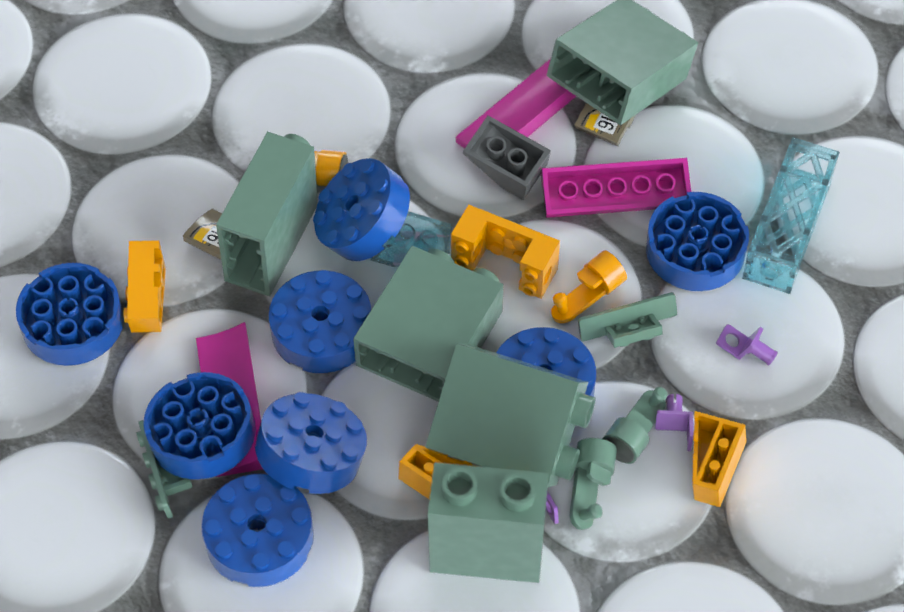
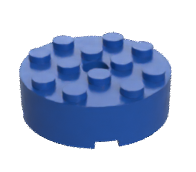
M366 158L353 163H347L319 194V201L313 217L316 236L323 245L350 261H363L377 255L385 249L383 244L391 236L396 237L405 222L410 204L408 185L404 183L400 175L379 160Z
M687 192L685 196L668 198L655 209L648 226L646 254L651 267L664 281L684 290L709 291L726 285L742 269L748 247L749 229L741 217V212L724 198L705 192Z
M82 263L59 264L38 273L39 277L24 286L16 303V318L27 347L40 359L56 365H79L103 355L117 341L124 321L121 301L117 288L111 278L102 274L98 268Z
M311 271L290 279L276 292L269 308V324L276 351L288 364L292 363L301 367L303 371L311 373L335 372L355 362L353 339L371 311V303L367 293L355 280L334 271Z
M548 327L526 329L508 338L496 352L587 381L588 385L585 394L594 397L596 383L594 359L588 348L570 333Z
M199 372L186 375L187 378L174 384L169 382L162 387L151 399L144 415V431L159 465L175 476L198 480L221 475L235 467L248 454L256 434L254 415L242 387L224 375Z
M298 392L277 399L265 410L256 438L255 453L258 462L265 472L280 484L290 489H293V486L308 489L310 494L331 493L346 487L356 477L366 450L367 434L362 422L344 403L321 395Z
M251 474L228 482L212 496L203 513L202 535L212 565L228 580L248 584V587H265L288 579L304 565L313 545V522L306 498L296 486L290 489L275 481L268 474Z

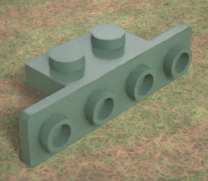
M673 292L580 317L578 318L580 339L588 341L606 335L614 348L662 335V325L659 320L677 315L676 296Z
M142 420L138 422L140 431L136 432L140 446H145L147 451L142 453L146 467H151L153 472L148 474L153 490L158 489L159 495L154 496L159 512L164 510L169 519L173 517L167 496L193 488L191 479L175 476L159 465L148 443L144 431V421Z

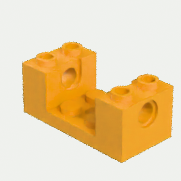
M468 204L451 233V258L454 263L473 271L486 249L496 255L510 258L520 264V271H522L519 290L528 296L542 299L558 270L560 240Z

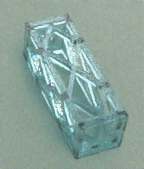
M792 137L749 247L742 279L791 294L832 183L840 154L839 151ZM796 151L805 154L794 161ZM819 159L829 161L825 176ZM811 160L816 174L797 168ZM790 176L799 180L792 184ZM805 185L806 191L796 196L795 191ZM789 195L790 201L784 204L783 198ZM809 198L812 208L802 214L799 203ZM793 208L795 219L790 221L787 211ZM781 216L784 226L773 233L770 222ZM798 226L800 232L794 235L793 228ZM787 234L788 240L777 247L775 240ZM791 247L793 256L782 252Z

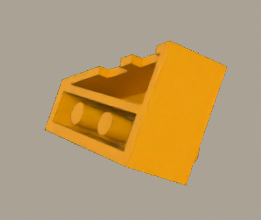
M159 240L129 241L128 286H126L125 290L128 303L127 307L124 308V322L129 324L131 333L162 331L166 266Z
M694 411L692 480L694 500L717 507L721 506L746 444V428L744 424Z
M415 444L399 461L398 479L430 500L434 462L467 466L477 465L448 457L446 454Z

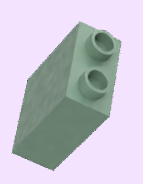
M616 0L556 38L546 76L621 126L687 79L699 42L635 1Z
M267 131L216 224L224 281L269 297L271 296L318 204L314 146H311L303 137L296 134H286L283 137Z
M411 246L353 339L356 366L439 402L456 344H469L482 348L503 312V283H500L498 277L487 269L475 268L472 271L455 264L453 259L442 250L430 249L426 252Z
M456 344L425 448L482 467L549 473L548 487L558 484L559 478L571 480L580 455V449L569 446L575 425L582 428L588 426L593 414L596 398L585 394L588 385L587 381L469 344Z
M434 462L428 508L430 572L539 583L549 473Z

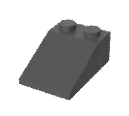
M489 115L463 150V154L502 189L522 200L525 199L541 175L542 168H546L551 152L548 148Z

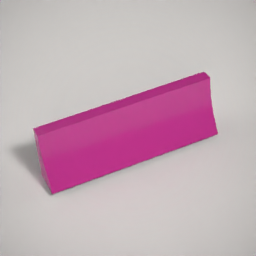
M549 59L456 136V143L465 149L488 115L529 137L573 100L576 95L546 76L551 60Z
M687 158L542 168L540 176L546 218L655 210L670 197L677 198L687 195V192H692Z
M243 322L228 330L196 338L200 371L224 375L238 383L249 400L256 423L255 439L248 454L235 467L216 477L263 469L255 453L261 416L246 323Z

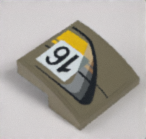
M586 103L574 126L578 130L619 146L626 129L630 128L635 116L620 126Z
M214 209L207 211L184 233V241L221 260L216 224L222 213Z

